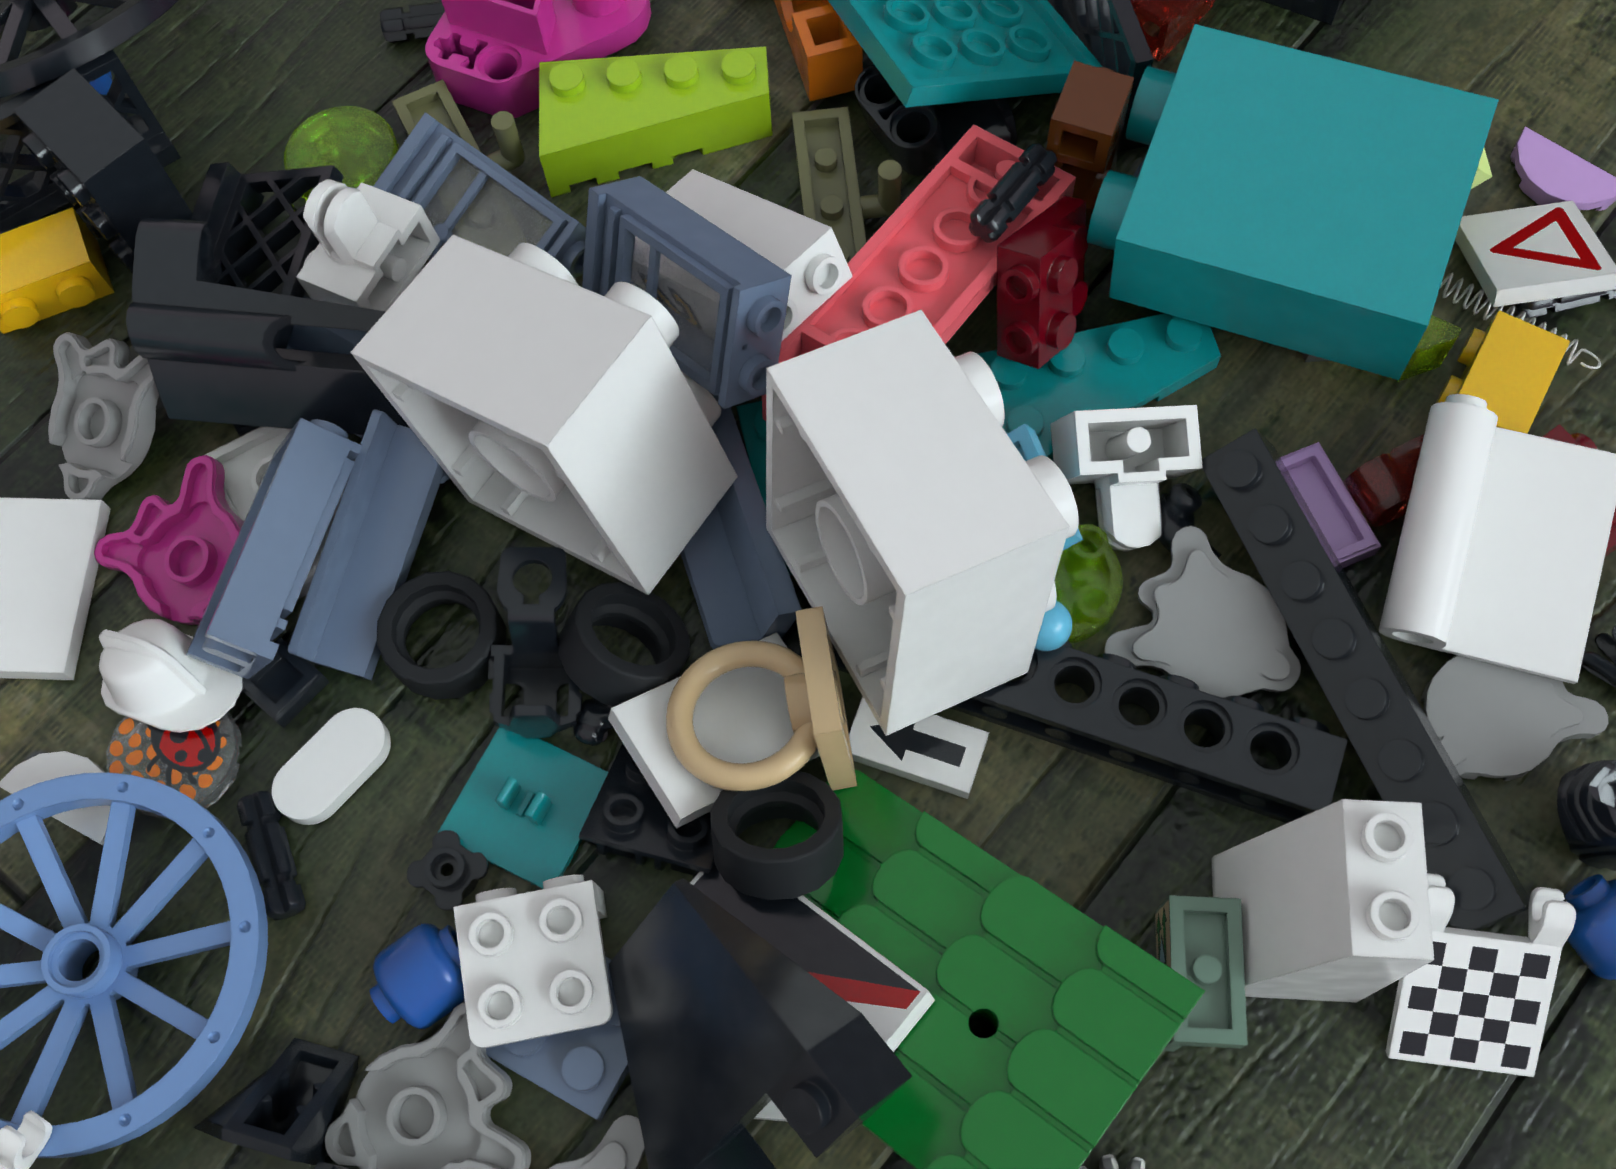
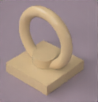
M823 606L795 611L802 657L792 650L775 643L757 640L739 641L707 652L692 663L682 674L669 698L666 713V729L675 756L692 775L706 784L724 790H759L778 784L795 774L808 762L818 748L826 777L832 790L857 786L839 670ZM759 667L780 674L784 677L787 706L794 733L786 745L775 754L752 763H731L718 759L708 753L698 741L693 726L694 709L704 689L719 676L739 668Z

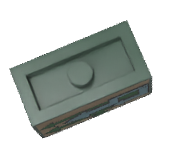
M1169 895L1155 912L1156 959L1205 990V992L1163 1051L1174 1052L1182 1046L1241 1049L1248 1045L1241 899Z

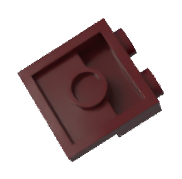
M1065 195L997 245V356L1039 369L1061 350L1066 349L1072 342L1076 331L1075 316L1083 309L1088 293L1087 284L1084 282V258L1089 244L1087 243L1088 228L1086 227L1085 200Z

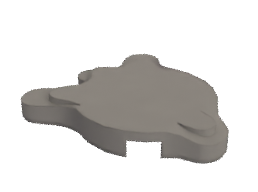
M66 332L60 335L53 345L59 382L51 407L48 425L49 443L61 446L67 463L59 464L64 477L65 494L70 499L101 500L111 487L130 476L147 455L155 431L156 405L159 393L148 360L139 355L129 363L130 349L125 342L109 338L93 347L86 337Z
M1193 526L1184 527L1176 532L1171 542L1170 569L1165 573L1144 581L1138 589V601L1152 613V621L1147 625L1112 634L1105 643L1104 653L1124 657L1131 661L1135 667H1147L1159 670L1165 675L1171 674L1185 677L1195 682L1199 686L1200 691L1221 698L1240 696L1259 690L1275 693L1286 691L1294 686L1301 671L1299 659L1289 646L1285 619L1269 590L1249 575L1237 572L1224 565L1213 553L1206 534L1200 528Z
M1456 656L1444 664L1426 684L1420 699L1421 702L1424 701V713L1459 775L1464 779L1475 780L1478 776L1494 779L1504 778L1503 781H1510L1523 777L1547 759L1557 743L1569 739H1591L1602 733L1609 724L1608 714L1602 705L1597 701L1575 696L1568 692L1563 681L1462 656Z
M461 1003L453 1009L444 1026L432 1037L419 1043L400 1045L379 1055L365 1069V1071L369 1072L361 1082L356 1098L349 1099L344 1112L329 1125L325 1135L327 1154L335 1163L357 1166L360 1169H529L531 1164L529 1146L522 1139L495 1125L491 1120L492 1107L510 1096L513 1083L509 1075L490 1060L486 1054V1048L478 1047L470 1040L465 1003Z

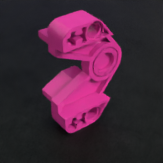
M441 0L445 12L430 34L425 45V51L436 82L444 80L455 103L491 115L500 111H507L514 118H517L539 108V62L604 58L636 42L647 29L652 14L650 1Z

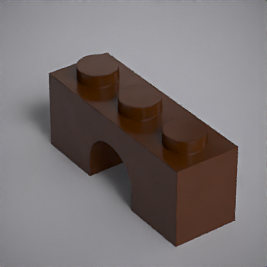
M1074 61L1051 117L1046 150H1053L1056 154L1057 162L1054 166L1076 177L1072 197L1086 201V227L1089 229L1091 216L1107 172L1109 170L1114 171L1134 77L1116 73L1105 67H1095Z

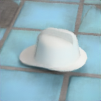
M160 619L137 621L118 632L105 629L99 635V640L104 648L100 656L99 671L103 678L101 695L105 705L120 715L133 718L161 730L178 733L199 730L220 720L235 705L242 691L243 681L242 677L187 656L186 653L193 637L184 634L173 625Z

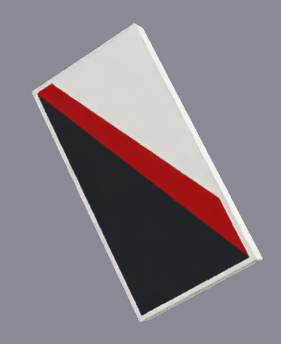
M713 864L710 874L700 871L690 882V884L860 1011L893 1052L935 1001L925 987L803 895L794 899L765 900L745 895L724 881L715 864Z

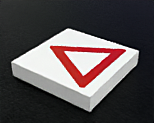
M1573 200L1462 216L1455 241L1493 307L1616 289V265Z

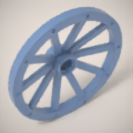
M109 772L82 773L58 777L37 783L0 800V844L15 833L20 832L63 927L62 930L56 933L0 903V929L43 951L42 958L39 961L0 965V988L48 984L0 1020V1050L63 1005L11 1121L0 1117V1129L8 1125L18 1130L23 1121V1116L30 1110L42 1117L89 1009H91L112 1105L111 1111L79 1122L52 1125L51 1136L37 1158L75 1157L119 1146L142 1136L184 1108L210 1083L238 1045L252 1017L260 995L266 969L268 922L264 896L251 861L236 837L216 816L176 789L154 780ZM111 806L89 922L43 819L79 808ZM136 808L153 812L172 820L193 837L192 840L116 923ZM209 857L224 888L230 921L131 945ZM230 945L229 961L224 983L209 1019L137 978L139 967ZM99 950L100 958L97 968L89 977L83 979L82 969L85 961L92 953ZM122 996L196 1039L180 1061L158 1082L139 1096L116 1000Z

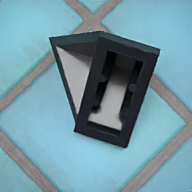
M294 1038L269 1069L194 1128L220 1140L290 1161L311 1165L324 1162L327 1155L325 1135L329 1125L342 1113L358 1069L359 1056Z

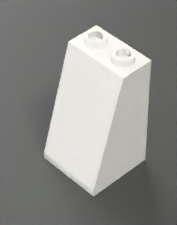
M694 169L666 192L792 275L782 341L853 277L830 226ZM638 238L633 252L631 278L646 288L650 245ZM661 254L657 296L715 337L720 294Z
M1341 799L1216 854L1211 859L1213 897L1241 899L1245 997L1357 1003L1434 960L1421 803Z

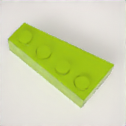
M766 46L539 62V158L551 198L570 193L569 185L594 178H596L597 184H602L620 179L619 171L648 163H651L652 168L656 169L674 164L673 159L687 152L699 150L703 155L773 136Z

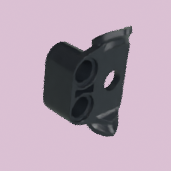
M874 64L865 68L857 78L855 95L870 131L908 174L915 176L928 175L973 125L1015 146L1017 145L1015 117L1007 98L962 102L960 106L949 110L942 109L937 105L905 107ZM893 97L890 101L886 103L877 104L879 101L885 98ZM926 135V137L919 142L908 143L912 138L916 136Z

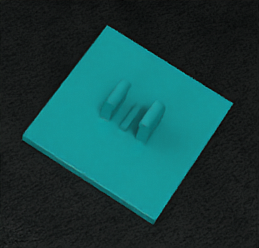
M499 727L438 833L444 830L456 832L460 837L461 845L471 853H482L489 863L543 889L544 881L563 876L582 842V839H579V833L607 777L608 771L539 738L526 739L517 733Z

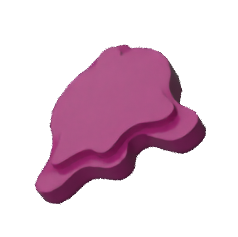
M207 455L198 456L190 460L185 469L180 495L173 504L157 495L146 497L142 501L130 529L104 536L95 547L94 555L100 565L110 570L126 573L133 581L138 596L149 610L174 622L187 625L200 623L244 523L231 510L225 499V470L221 462Z

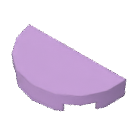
M1526 126L1524 127L1511 153V162L1515 163V169L1522 180L1519 187L1523 193L1538 205L1573 200L1579 210L1596 208V211H1602L1616 201L1615 176Z

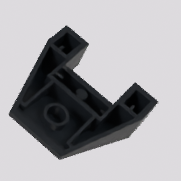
M684 878L672 884L608 964L649 1169H776L745 1128L771 1100L817 1158L871 1117L913 1077L860 1011Z

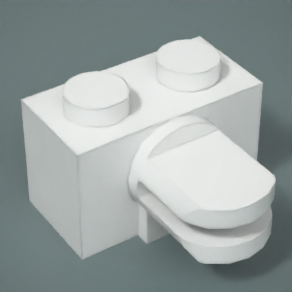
M326 179L311 191L305 204L303 218L319 241V244L315 250L309 253L303 268L296 278L313 300L387 311L418 275L440 242V238L421 205L363 182L356 189L348 187L341 182Z
M1197 405L1073 411L1051 423L1054 463L1060 468L1069 485L1095 484L1099 535L1103 544L1114 550L1129 551L1151 545L1160 538L1162 533L1159 482L1166 479H1174L1203 468Z

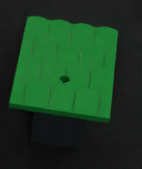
M855 769L856 787L833 790L841 802L844 856L833 877L818 890L803 896L925 987L935 999L933 1004L893 1052L913 1077L860 1125L915 1169H1079L1200 1000L1205 990L1106 925L1103 927L1031 878L1020 875L927 812H921L861 771ZM796 820L779 838L774 848H788L804 842L816 833L817 830L804 822ZM969 1021L985 1023L991 1028L994 1035L988 1038L975 1036L970 1031Z

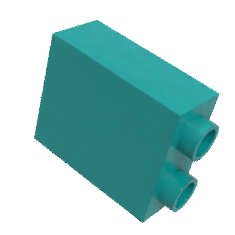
M1194 24L1177 73L1147 66L1140 80L1126 130L1127 140L1150 146L1139 176L1135 177L1109 170L1096 199L1089 224L1087 243L1114 250L1109 297L1399 380L1428 327L1499 99Z

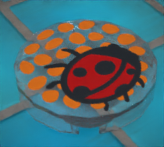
M229 712L220 720L202 729L181 733L161 730L124 716L115 727L106 751L107 772L134 775L157 781L176 789L204 808H207L219 801L235 781L240 766L237 759L239 756V746L242 747L241 732ZM137 809L146 816L161 818L160 815L153 812Z

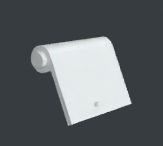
M1466 394L1449 395L1446 398V402L1435 403L1430 408L1379 632L1384 636L1405 643L1571 684L1578 683L1616 507V453L1496 427L1498 416L1487 409V402L1485 400Z

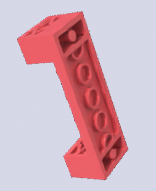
M973 125L847 263L853 277L781 342L778 363L918 310L924 312L946 344L997 284V245L1065 195L1072 197L1076 177L1054 166L1055 172L1044 185L1038 186L1039 191L1015 220L1011 223H1006L1008 228L998 240L986 243L980 236H974L970 232V214L982 200L989 199L987 194L1013 164L1020 162L1018 158L1025 150ZM766 394L762 395V417L765 421Z

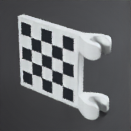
M1427 873L1434 960L1399 979L1385 1050L1388 1058L1534 1077L1562 947L1570 936L1576 920V911L1573 905L1564 901V894L1558 889L1538 887L1532 890L1528 906V937L1446 927L1454 909V894L1451 889L1445 887L1446 883L1443 876Z

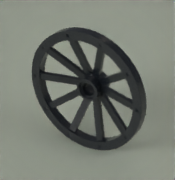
M0 0V34L3 31L0 40V98L43 84L69 72L73 68L76 69L98 58L148 27L167 12L178 0ZM76 2L114 8L107 15L79 31L68 18L77 9L78 5ZM51 26L61 39L45 48L18 58L27 31H38Z

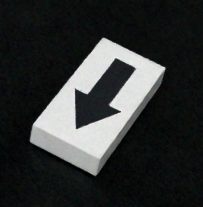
M864 697L861 699L849 732L853 761L966 799L969 797L989 732L932 715L885 736Z

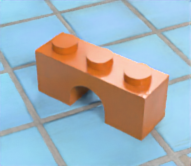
M774 0L809 101L854 91L857 78L863 72V48L829 1Z

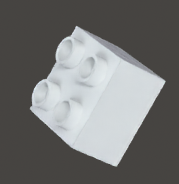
M452 235L350 352L468 502L555 547L563 549L566 553L647 595L651 593L738 477L711 428L721 415V408L718 402L708 390L680 370L669 349L679 336V328L667 309L650 294L630 283H614L605 296L580 287L571 273L558 260L541 248L529 243H519L507 257Z
M922 310L766 368V529L811 607L823 606L831 642L885 736L1028 673L1044 614L1052 610L1056 604L1057 595L1054 579L1065 541L1076 534L1079 525L1075 497L1060 468L1044 455L1025 461L1002 428L1005 419L1003 399L998 383L987 363L975 352H967L954 357Z

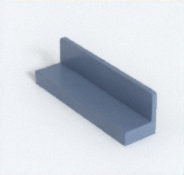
M713 395V397L718 402L719 396ZM721 406V415L711 428L738 477L680 553L710 646L713 649L739 641H759L776 632L782 639L796 620L795 611L801 610L784 558L766 529V507L731 407L724 409Z
M376 409L371 413L360 444L362 449L355 458L354 466L346 483L288 646V653L371 681L381 655L377 645V620L386 600L407 580L444 470L411 428L397 425L385 412Z

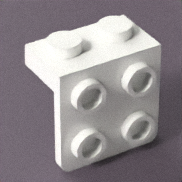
M583 875L560 876L544 881L542 890L517 894L516 888L493 889L476 894L475 903L453 907L469 1037L474 1045L489 1048L606 1024L611 1019L613 1005L600 919L607 918L604 892L593 880L584 881Z

